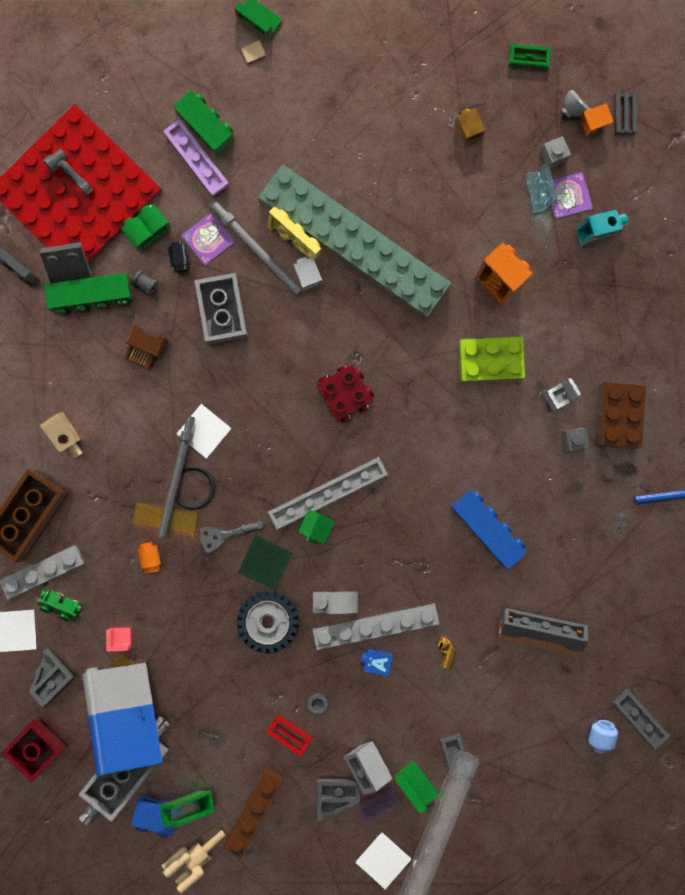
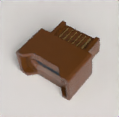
M134 324L125 342L129 345L124 359L149 370L154 358L160 359L168 340L163 336L156 338L142 332V329Z

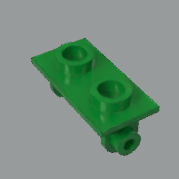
M43 590L40 596L42 600L37 598V604L41 611L47 614L55 613L66 622H70V620L77 622L75 613L79 614L82 609L79 602L65 597L61 604L59 602L62 595L50 590Z

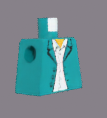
M616 210L588 216L575 227L581 247L615 236L623 230V227L628 226L629 220L626 214L618 215Z

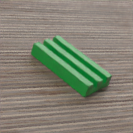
M510 44L508 66L548 70L551 47ZM514 51L543 53L546 56L514 53Z

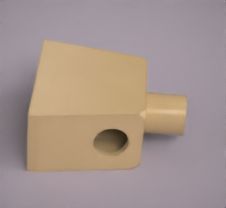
M63 412L56 414L40 425L59 452L66 450L72 460L82 454V451L76 444L80 437ZM63 434L68 437V442L62 440Z

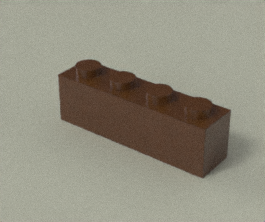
M265 767L227 837L223 849L242 859L283 782V776Z

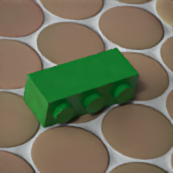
M190 90L173 105L174 110L214 155L217 156L234 141L232 134L234 131L226 122L223 124L219 120L220 116L215 109H209L205 105L206 100L200 93L195 94Z

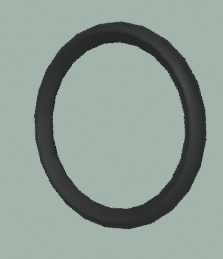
M189 466L183 468L182 474L190 470L200 471L205 474L211 484L210 494L199 505H187L179 499L177 494L175 501L186 509L196 510L203 508L212 500L215 492V483L207 470L198 466Z

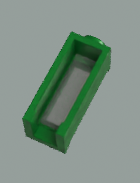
M195 791L184 797L159 805L163 827H179L214 812L211 791Z

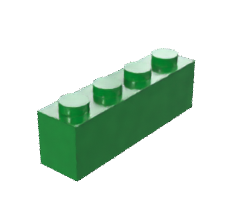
M127 273L44 284L47 309L56 315L67 313L66 310L74 309L76 312L86 311L87 307L95 306L96 309L107 308V304L115 303L116 306L127 305L128 301H133L130 276Z

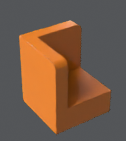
M607 103L584 111L580 117L587 137L594 135L599 128L613 123Z

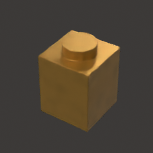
M467 108L458 113L455 123L464 144L484 136L486 130L476 108L472 110Z

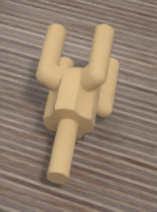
M221 830L204 846L198 842L190 850L187 847H182L162 864L164 868L163 873L167 878L172 876L182 866L186 870L175 880L178 885L177 889L181 894L203 876L202 867L211 859L208 853L225 839L227 835Z

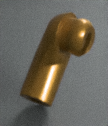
M446 638L440 639L437 646L444 655L441 667L451 670L456 656V649L450 640Z

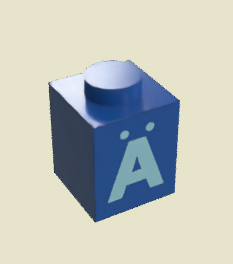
M367 649V653H362L360 665L364 666V672L389 677L393 655L392 653Z

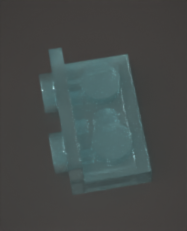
M547 163L540 165L538 171L528 172L525 175L534 213L553 210L557 205L550 165Z

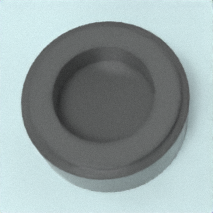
M320 693L311 695L307 702L308 710L314 715H322L328 708L327 698Z

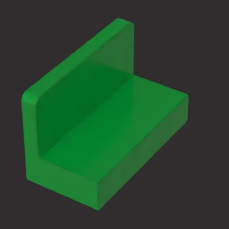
M247 0L244 5L239 2L234 8L236 17L268 40L282 23V19L257 0Z
M412 761L394 775L395 781L420 814L427 810V804L439 796L415 761Z

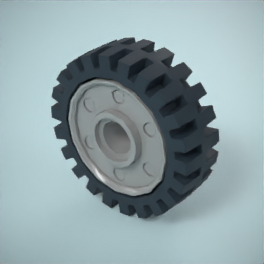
M261 591L250 596L242 604L237 616V630L246 646L254 651L263 654L279 652L290 645L296 637L299 628L298 612L293 602L285 595L275 591ZM269 616L273 619L274 624L272 627L267 628L263 625L262 620L264 617Z

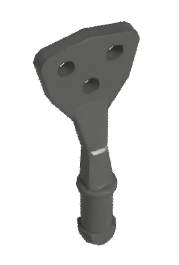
M256 521V523L242 525V527L229 531H223L215 527H202L200 529L201 543L205 552L210 553L219 548L227 538L262 530L264 523Z

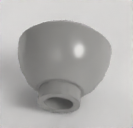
M570 90L565 97V107L562 111L571 118L572 116H582L583 112L590 108L574 90Z

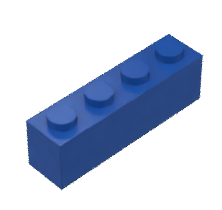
M469 490L451 508L501 565L509 570L527 553L524 550L526 546L518 537L514 539L510 535L512 530L506 523L503 522L501 524L496 519L498 515L490 506L486 508L482 503L484 499L477 491L472 492Z

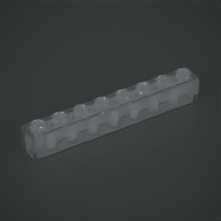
M460 749L456 750L399 895H427L478 767L479 760L477 756Z

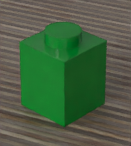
M309 509L298 532L304 534V540L315 544L318 541L325 544L335 521Z

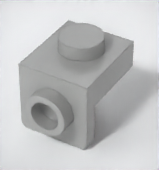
M569 378L543 393V396L554 412L580 397L581 393L577 385Z

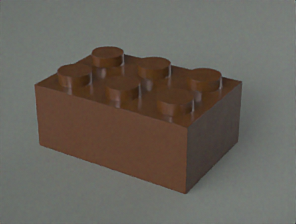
M604 382L599 385L595 446L624 449L642 448L646 385Z

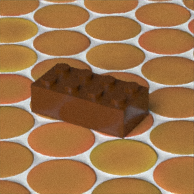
M27 469L0 509V553L13 562H21L68 492L37 471Z

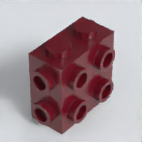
M347 364L338 368V373L330 377L329 374L323 376L318 380L320 383L316 384L336 422L341 421L342 423L352 419L353 413L357 411L363 413L370 409V404L373 403L372 397H374L370 386L365 387L362 382L364 376L360 368L355 369L354 365L348 366Z

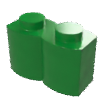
M154 204L141 208L140 214L135 218L127 219L121 228L137 251L148 246L154 239L171 227Z

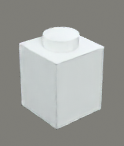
M303 257L296 261L294 269L303 291L322 284V278L315 261L308 257Z

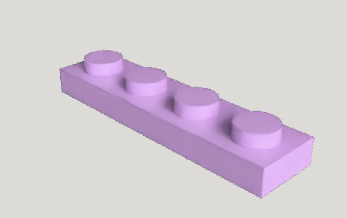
M180 119L163 131L212 197L229 186L227 180Z

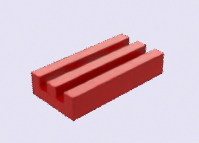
M279 714L266 731L268 735L300 757L313 739ZM281 722L289 729L297 733L299 736L304 738L306 742L304 743L302 740L291 734L289 731H287L277 723ZM276 728L281 733H283L284 735L292 739L294 742L302 746V748L298 749L293 744H291L290 742L282 738L280 735L275 733L273 729Z

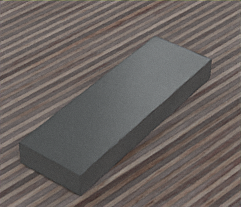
M626 688L612 701L613 705L654 751L670 738L669 734L629 689Z

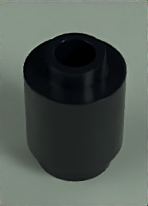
M183 241L171 243V246L167 249L170 267L173 268V272L189 271L191 262L188 245L183 244Z

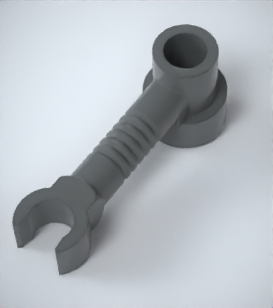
M61 149L43 160L53 173L61 168L86 196L93 191L92 187L66 162L68 157Z

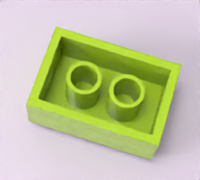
M523 337L460 339L458 342L460 384L511 382L525 379Z

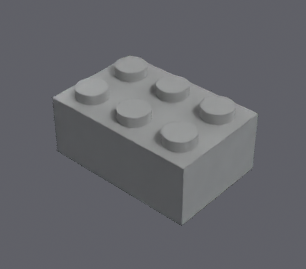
M236 273L194 280L204 338L207 345L248 338Z

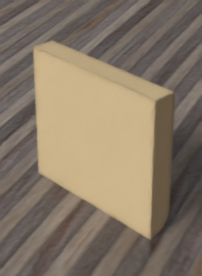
M260 40L241 47L247 64L266 57Z

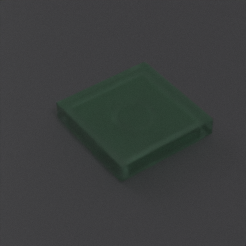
M255 535L237 573L276 590L293 552Z

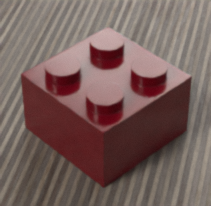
M36 718L23 729L1 754L32 783L67 747Z

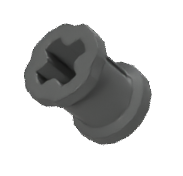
M141 269L131 280V285L143 290L147 296L153 293L158 284L156 279L152 280Z

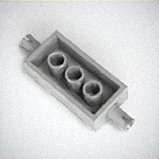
M158 717L156 721L158 738L170 725L165 721L159 727L164 720L162 717ZM159 742L161 756L163 757L169 749ZM156 765L121 771L118 774L97 778L95 773L79 793V796L90 804L79 817L80 821L83 823L89 816L84 824L90 826L98 814L101 813L112 822Z

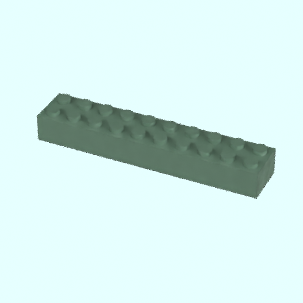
M283 164L258 197L260 204L271 211L276 207L279 210L285 211L289 219L294 224H299L309 238L316 239L322 248L424 320H427L450 288V281Z

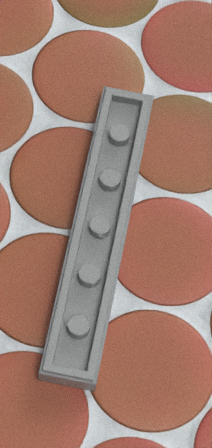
M378 457L269 511L268 514L277 531L304 518L309 509L316 512L388 476Z

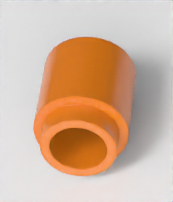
M152 542L140 544V548L137 549L140 568L143 569L144 574L159 571L161 561L157 545H153Z

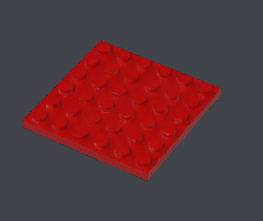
M76 104L0 177V202L46 248L81 242L88 263L122 231L123 223L127 219L135 218L139 214L140 209L148 205L162 191ZM61 149L68 157L66 162L92 187L93 191L86 196L61 168L53 173L43 160Z

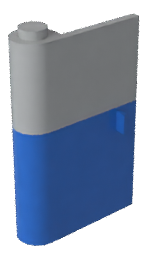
M146 663L98 670V668L85 670L86 673L82 674L97 778L112 776L121 771L162 764Z

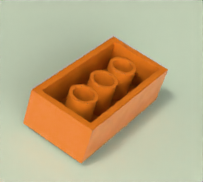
M504 243L500 244L483 260L475 276L502 306L523 288L533 274L529 264L524 260L520 261L516 256L517 253L510 245L506 246Z

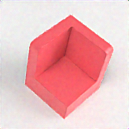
M132 627L110 628L106 630L107 651H128L132 649Z

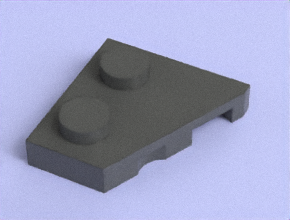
M46 648L43 652L42 663L37 668L35 681L32 682L29 693L42 708L46 707L75 678L49 648Z
M318 779L317 821H322L326 816L333 813L337 814L346 807H352L360 803V787L356 780Z

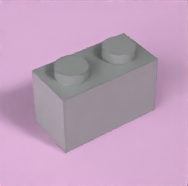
M373 741L359 745L344 756L363 795L378 791L393 779Z

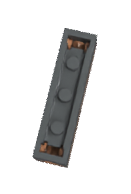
M505 608L499 625L498 640L581 658L588 642V626Z

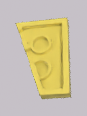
M274 207L269 212L267 228L272 231L277 229L280 237L285 241L291 239L295 248L313 261L320 255L321 247L318 241L312 237L309 238L299 224H294L289 219L285 211Z

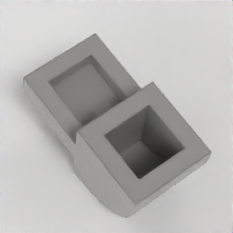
M313 592V613H358V592Z

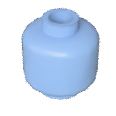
M599 720L592 724L588 742L594 748V751L605 754L607 751H612L615 748L618 730L612 722Z

